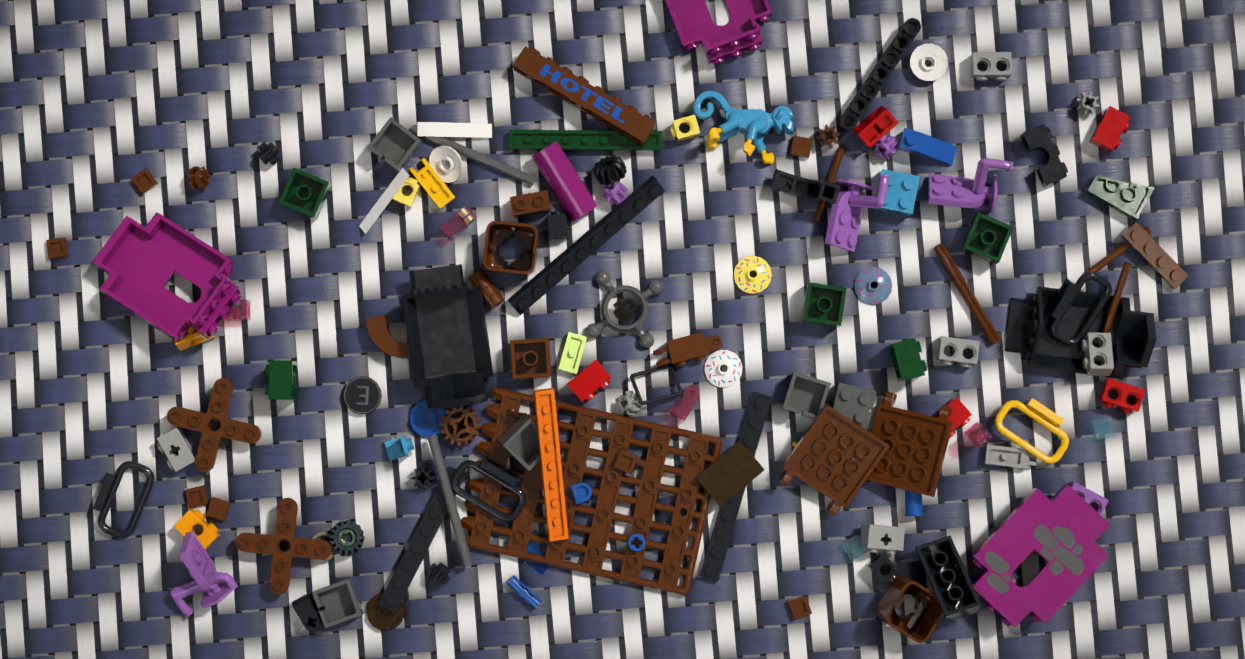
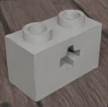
M176 427L157 438L159 442L157 446L162 454H166L168 458L166 462L171 470L180 472L195 463L196 454L181 427ZM174 446L180 447L178 454H173Z
M862 524L860 547L867 548V552L878 553V549H884V553L896 554V550L903 551L905 528Z

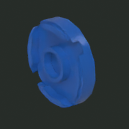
M427 400L418 402L410 413V424L413 430L423 437L441 434L440 430L444 429V426H440L439 423L444 422L441 415H447L446 409H428Z

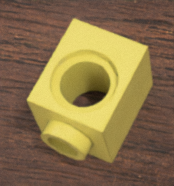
M695 115L673 120V126L670 127L673 138L676 137L677 141L700 135ZM687 124L690 127V131L682 133L679 130V126Z
M408 177L393 197V200L412 208L421 189L420 185L417 184L418 181ZM407 186L412 187V194L404 196L403 189Z

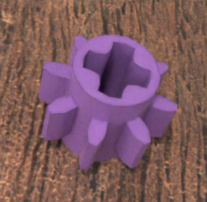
M884 135L875 143V152L880 158L887 157V159H890L898 152L896 148L898 142L892 136L886 137Z
M615 182L614 185L609 184L605 186L604 192L606 194L603 197L611 205L614 203L618 205L627 197L625 192L628 189L621 182Z

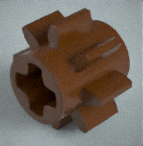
M826 124L824 131L821 129L817 131L821 136L817 137L816 140H821V147L828 145V148L831 149L832 143L838 144V140L835 138L840 133H835V126L830 129ZM824 134H832L831 139L826 141Z
M195 166L187 172L188 178H186V181L193 190L195 188L202 190L209 185L208 179L211 175L204 167Z

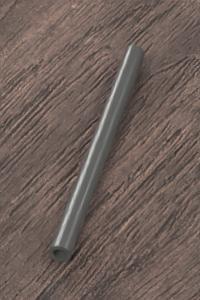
M413 125L411 133L417 136L418 126ZM418 136L439 146H449L462 156L533 186L535 183V176L445 137Z
M436 434L427 438L463 567L473 565Z

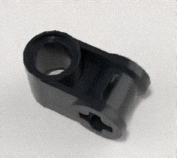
M310 593L292 602L296 614L307 630L314 631L323 626L316 602ZM316 618L317 622L315 625H310L312 619Z

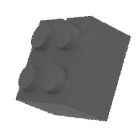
M390 117L367 148L397 172H400L423 142Z
M795 371L792 372L781 409L796 414L802 411V416L815 419L825 404L831 383Z
M837 383L832 408L867 430L872 414L868 410L873 409L877 392Z
M525 412L498 440L530 471L540 461V456L535 452L537 449L539 450L537 423Z
M352 578L312 591L317 607H325V610L319 612L325 628L364 614Z

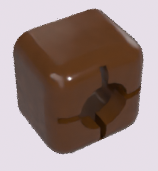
M505 221L490 222L486 228L483 254L485 268L492 273L518 276L532 275L536 269L539 244L537 228L531 224ZM512 228H514V239L522 243L523 250L533 251V253H523L519 260L511 262L509 270L508 262L501 258L499 250L490 249V247H500L504 240L511 238Z
M904 575L896 576L892 580L875 610L880 620L918 643H924L929 639L943 616L935 594ZM904 594L913 596L915 600L914 609L916 611L922 600L927 599L921 615L918 616L911 628L907 624L915 613L911 612L907 616H898L895 611V606L900 607L905 598L902 597Z

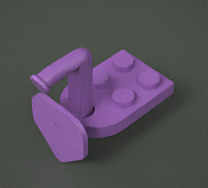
M987 158L981 159L977 164L974 180L958 176L929 174L928 204L974 208L977 212L991 214L995 209L998 186L997 175L995 174L992 176L990 187L985 186L989 167L1004 169L1010 172L1013 162ZM985 199H989L988 205L983 204Z
M889 175L878 176L880 181L877 197L859 195L860 190L873 191L874 187L845 179H837L835 181V184L840 185L836 203L832 204L825 244L855 252L863 208L880 209L884 205ZM843 187H848V191H842Z
M193 530L187 532L179 552V559L186 565L190 576L195 580L174 587L171 590V597L186 618L192 614L194 609L186 604L183 599L184 597L203 590L204 593L200 605L203 608H207L221 602L238 586L231 575L217 572L213 561Z

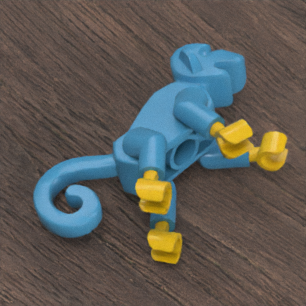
M716 91L701 93L694 103V114L702 120L709 119L714 111V105L711 102L707 103L706 111L701 110V104L706 99H713L718 102L725 112L724 123L719 125V128L709 130V138L707 139L708 150L718 148L717 141L723 142L735 136L738 132L746 135L747 141L743 146L744 153L751 156L756 147L758 153L762 154L763 163L772 164L775 160L773 152L766 153L767 148L763 142L764 136L771 128H774L779 135H781L782 129L788 135H792L794 132L793 114L790 108L785 105L777 107L771 114L761 109L737 110L731 108L726 99Z

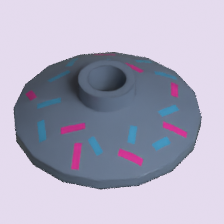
M869 267L857 275L854 289L861 301L866 304L876 305L889 297L892 291V282L890 276L883 269ZM871 282L877 283L876 289L871 288Z

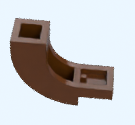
M385 315L366 318L369 335L379 349L396 358L410 359L408 342H399L391 336Z

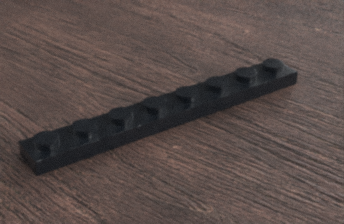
M449 466L447 474L451 484V479L456 469ZM464 473L462 474L461 478L459 479V482H458L459 487H461V485H462V483H463V481H464V479H465V477H466V474H464ZM440 484L378 603L395 613L448 512Z

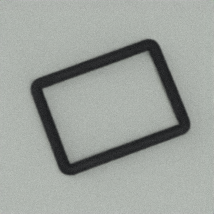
M671 364L630 375V380L641 405L680 396L683 393ZM670 368L678 392L642 401L634 377Z

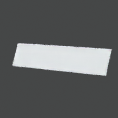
M418 122L417 136L492 138V124Z
M404 168L400 170L359 225L365 234L410 176Z

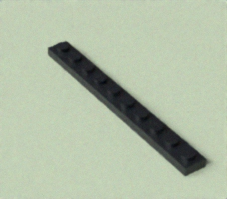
M652 175L512 295L508 301L520 315L524 313L665 192L657 179Z
M757 392L752 394L739 438L754 457L772 399L770 396ZM746 486L723 506L719 507L700 577L718 582Z

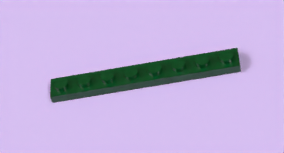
M509 130V150H543L558 141L563 150L662 151V131H654L643 147L617 131Z

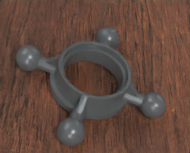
M605 270L599 271L595 276L596 282L599 285H604L608 293L603 298L601 304L603 320L597 324H589L586 328L587 336L595 339L599 337L601 330L608 326L619 333L636 331L640 337V345L643 348L652 347L654 337L646 333L641 326L648 317L649 306L647 298L651 295L661 294L664 290L663 283L659 280H653L650 282L649 288L644 292L627 285L614 288L610 282V274ZM618 293H631L641 302V316L632 325H618L609 317L608 304L611 298Z

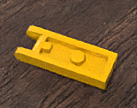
M423 157L421 161L425 166L417 173L413 167L409 168V170L438 207L442 209L456 197Z

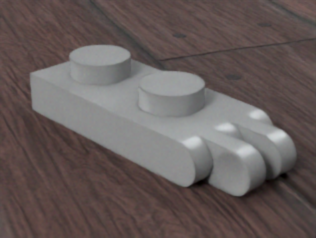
M986 445L984 464L1029 469V465L1037 466V462L1029 461L1030 458L1036 457L1024 449Z

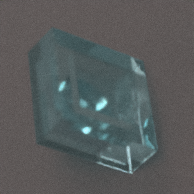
M1111 417L1091 421L1095 440L1115 436Z
M859 535L842 544L851 561L867 552V548L860 547Z

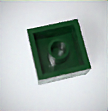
M293 168L279 204L317 220L332 184Z
M978 212L973 217L960 250L997 264L1000 262L1014 227Z
M808 282L801 322L840 327L847 288Z
M912 338L888 345L898 382L925 375L924 371H927L925 361L920 358L919 353L922 352L919 341Z
M269 360V364H266V376H269V382L265 385V395H268V399L297 400L298 362Z

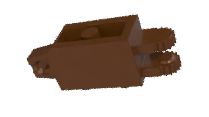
M696 333L666 341L667 347L654 350L653 354L661 355L669 352L670 359L656 362L657 367L670 363L676 364L679 367L688 364L687 360L695 358V362L707 359L706 355L722 347L720 336L705 337L702 333Z

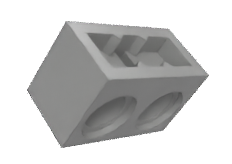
M973 52L970 55L971 78H976V81H987L988 78H995V81H1005L1012 75L1011 52ZM977 63L985 64L986 71L978 70ZM996 63H1003L1005 71H999L996 68Z
M1087 333L1081 343L1082 351H1085L1083 368L1086 369L1087 376H1110L1114 370L1111 333ZM1092 343H1097L1100 348L1093 346ZM1094 361H1099L1101 366L1096 365Z
M941 336L939 337L936 360H941V364L953 365V362L960 363V367L972 368V365H976L978 361L980 341ZM946 346H950L953 349V354L950 357L944 354ZM965 348L970 349L972 352L970 359H966L963 356Z

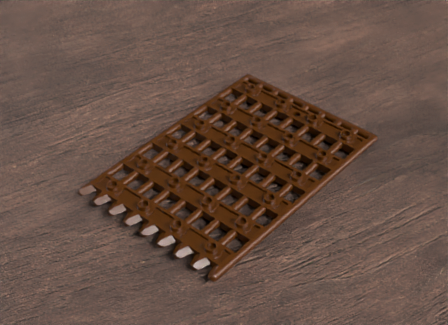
M492 387L490 389L491 395L501 400V403L489 404L486 407V413L497 419V422L485 423L481 429L484 434L490 436L493 440L480 442L477 445V449L489 459L506 468L508 458L515 457L498 439L524 414L519 412L521 401L534 404L535 401L533 395ZM555 401L557 415L559 409L577 413L575 424L557 421L558 429L573 432L571 443L559 441L560 449L569 451L567 461H561L562 469H564L563 485L568 537L571 530L590 534L587 546L568 542L569 539L550 542L546 536L531 533L533 522L547 525L545 516L535 514L538 503L545 505L544 496H539L543 484L540 461L530 471L526 468L525 472L508 469L520 476L519 479L523 480L521 489L526 495L525 506L520 515L513 521L512 529L493 525L494 516L465 500V507L476 513L475 516L463 517L461 519L462 527L471 532V535H465L468 547L686 596L690 591L710 501V494L705 488L703 493L698 492L700 482L695 477L703 471L704 462H709L711 465L719 458L723 440L712 435ZM528 414L536 422V416ZM596 418L614 421L613 432L594 429ZM633 426L652 430L650 441L631 437ZM671 434L690 438L688 449L669 446ZM592 436L611 440L608 452L589 448ZM709 443L714 444L712 455L706 454ZM629 445L648 449L646 460L637 459L635 466L644 468L642 479L623 475V471L614 468L620 450L628 452ZM537 449L535 452L540 456V452ZM667 453L686 457L684 467L679 468L665 465ZM587 456L606 459L604 470L586 467ZM478 460L475 462L481 464L483 460ZM666 472L681 476L679 487L660 483L662 473ZM583 474L602 478L600 489L591 487L592 496L598 497L596 508L576 505L570 486L582 483ZM486 476L483 479H473L469 482V488L480 494V497L477 498L506 515L512 513L513 509L500 507L498 502L500 495L518 499L515 493ZM621 482L640 486L638 497L619 494ZM658 491L676 494L675 506L656 502ZM696 499L702 500L700 511H694ZM617 501L636 505L633 516L615 513ZM682 508H685L687 510V514L685 516H682L680 514V510ZM654 509L672 513L671 525L652 521ZM575 512L593 515L592 526L573 523ZM692 518L698 519L695 530L690 529ZM612 520L631 524L629 535L610 531ZM650 528L669 532L667 543L648 540ZM491 533L510 536L508 548L489 544ZM633 534H640L645 538V546L640 551H633L628 545V539ZM634 537V540H631V545L633 544L635 548H639V544L642 545V540ZM688 537L693 538L691 549L686 548ZM608 539L627 543L625 554L606 550ZM529 541L548 545L546 555L542 556L527 552ZM646 547L665 551L662 563L644 559ZM566 550L585 553L583 565L564 561ZM684 556L689 557L687 568L681 567ZM604 558L622 561L621 573L602 569ZM642 566L660 570L658 581L640 578ZM679 575L685 576L683 587L677 586Z

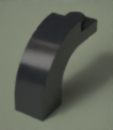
M777 169L774 171L770 188L807 201L835 204L840 185L825 180L806 179Z

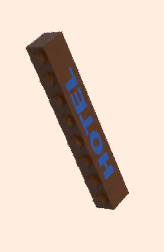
M526 46L513 64L514 71L643 147L646 145L656 129V123L652 117L646 114L644 116L641 115L631 105H624L618 97L614 95L609 96L603 88L592 86L582 76H575L569 68L558 66L557 62L552 58L541 56V53L535 48L531 47L529 49Z

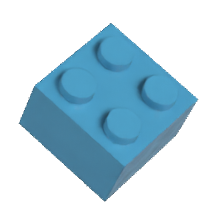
M882 169L879 176L889 175L890 178L888 179L885 203L880 209L876 210L911 216L914 210L920 176ZM878 179V184H877V189H876L875 197H877V193H878L879 181H880L879 179Z

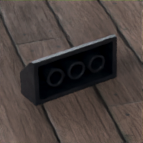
M951 535L916 546L915 551L944 617L960 619L977 613L981 602Z

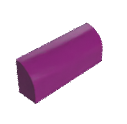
M558 141L531 157L572 222L598 207Z

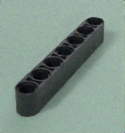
M910 18L905 21L839 119L838 125L842 131L850 132L855 128L921 29V24L917 19ZM913 24L916 27V31L909 32L907 25ZM903 40L905 47L899 48L896 45V41ZM887 55L893 56L895 63H887L885 57ZM875 72H883L884 79H877L875 77ZM867 86L871 87L874 90V94L867 95L864 92V88ZM860 102L863 105V110H855L853 104ZM850 118L853 125L850 127L845 126L843 119Z

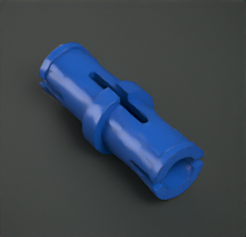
M515 575L506 583L519 595L518 598L526 601L533 610L542 602L530 590V587L525 586Z

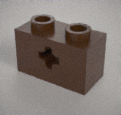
M548 190L510 197L514 218L552 211Z

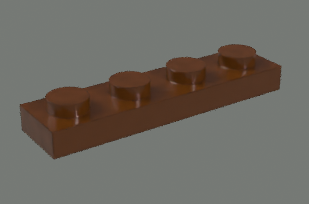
M1133 222L1121 234L1128 244L1173 289H1176L1189 276L1137 222Z

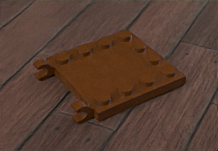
M887 392L884 405L878 403L871 433L887 442L890 447L867 480L934 497L953 425L952 421H948L952 408L942 405L939 418L893 407L897 394Z
M825 404L782 465V468L786 471L781 474L779 480L780 483L787 486L792 477L796 476L833 500L826 508L827 513L835 516L841 506L844 508L848 507L890 445L828 404Z

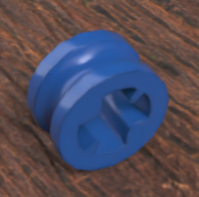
M633 534L628 539V545L633 551H640L645 546V538L640 534ZM634 537L642 540V545L639 544V548H635L633 544L631 545V540H634Z

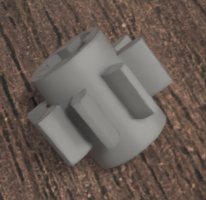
M1092 91L1088 95L1082 92L1080 94L1082 99L1077 98L1075 100L1079 103L1076 110H1082L1083 115L1088 111L1090 114H1094L1093 108L1100 107L1099 104H1096L1099 96L1094 97ZM1090 101L1091 104L1085 106L1084 102Z
M625 391V395H620L618 401L621 412L627 413V415H635V411H640L642 406L638 401L636 393H633V391Z

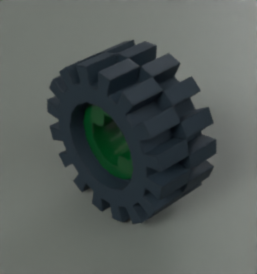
M350 520L340 521L331 529L328 541L336 554L338 553L340 556L354 555L362 547L365 536H363L364 532L361 530V526L355 524L356 522H350ZM349 533L352 540L350 543L348 541L344 543L341 540L342 534L347 535Z

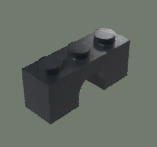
M1042 124L1020 135L1027 153L1033 150H1040L1046 156L1045 165L1035 170L1042 187L1067 177V167L1064 162L1061 163L1060 151L1057 145L1052 143V133L1049 127H1045V124Z

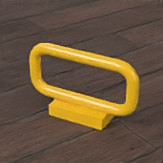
M1033 398L1029 399L1026 404L1017 400L1006 402L995 418V427L1000 434L1044 463L1054 464L1058 462L1069 445L1067 434L1059 428L1064 419ZM1011 408H1017L1061 438V445L1053 456L1045 455L1003 426L1002 421Z

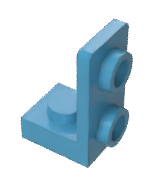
M405 435L384 442L390 461L411 455V450H414L412 439Z

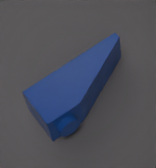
M904 128L897 149L952 166L957 147L924 133Z

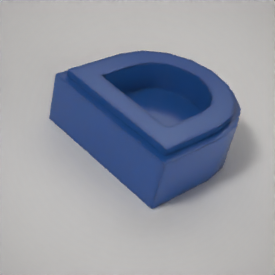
M582 482L570 486L576 505L584 503L591 498L592 489L587 483Z

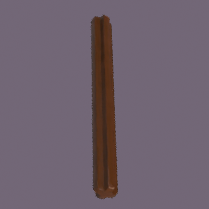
M943 243L938 244L934 247V251L991 344L999 342L1001 339L949 252Z

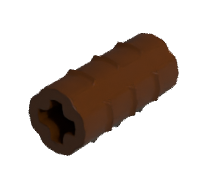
M482 269L469 277L468 280L473 282L474 286L481 285L483 300L491 310L505 300Z

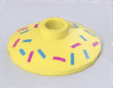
M745 257L735 267V283L739 289L746 293H760L767 288L771 281V268L761 257ZM751 271L756 272L755 278L750 277L749 273Z

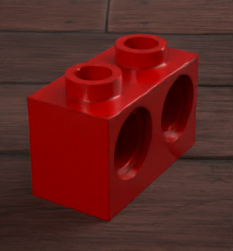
M880 106L852 131L865 146L870 148L899 122L887 108Z
M1106 378L1104 379L1098 401L1103 402L1102 405L1114 409V406L1121 408V412L1132 414V412H1139L1145 389ZM1110 389L1116 392V397L1113 400L1108 397ZM1129 394L1134 397L1132 405L1126 402V397Z

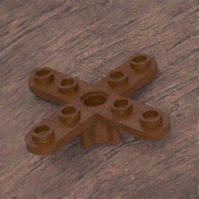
M220 378L214 383L207 413L182 407H173L167 413V420L171 425L202 432L195 459V466L201 472H209L214 468L222 437L246 443H256L262 436L261 429L258 426L226 418L233 392V384L227 378ZM214 420L220 422V428L217 431L211 427Z
M284 498L278 504L275 535L246 532L239 534L235 540L236 547L240 551L273 555L270 588L275 594H283L289 589L293 557L326 559L332 553V546L326 540L295 537L298 505L292 498ZM283 540H287L290 544V548L287 551L281 549L280 544Z

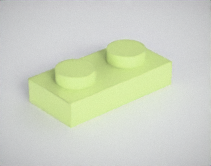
M571 332L568 333L559 370L577 374L587 337Z

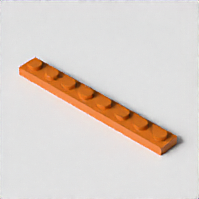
M553 388L533 390L548 540L550 542L569 539L555 392Z

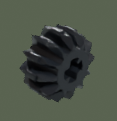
M615 155L600 159V162L595 163L593 168L597 181L600 184H605V186L620 182V179L624 178L627 173L625 163L620 156Z

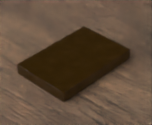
M739 440L695 478L721 507L765 469Z

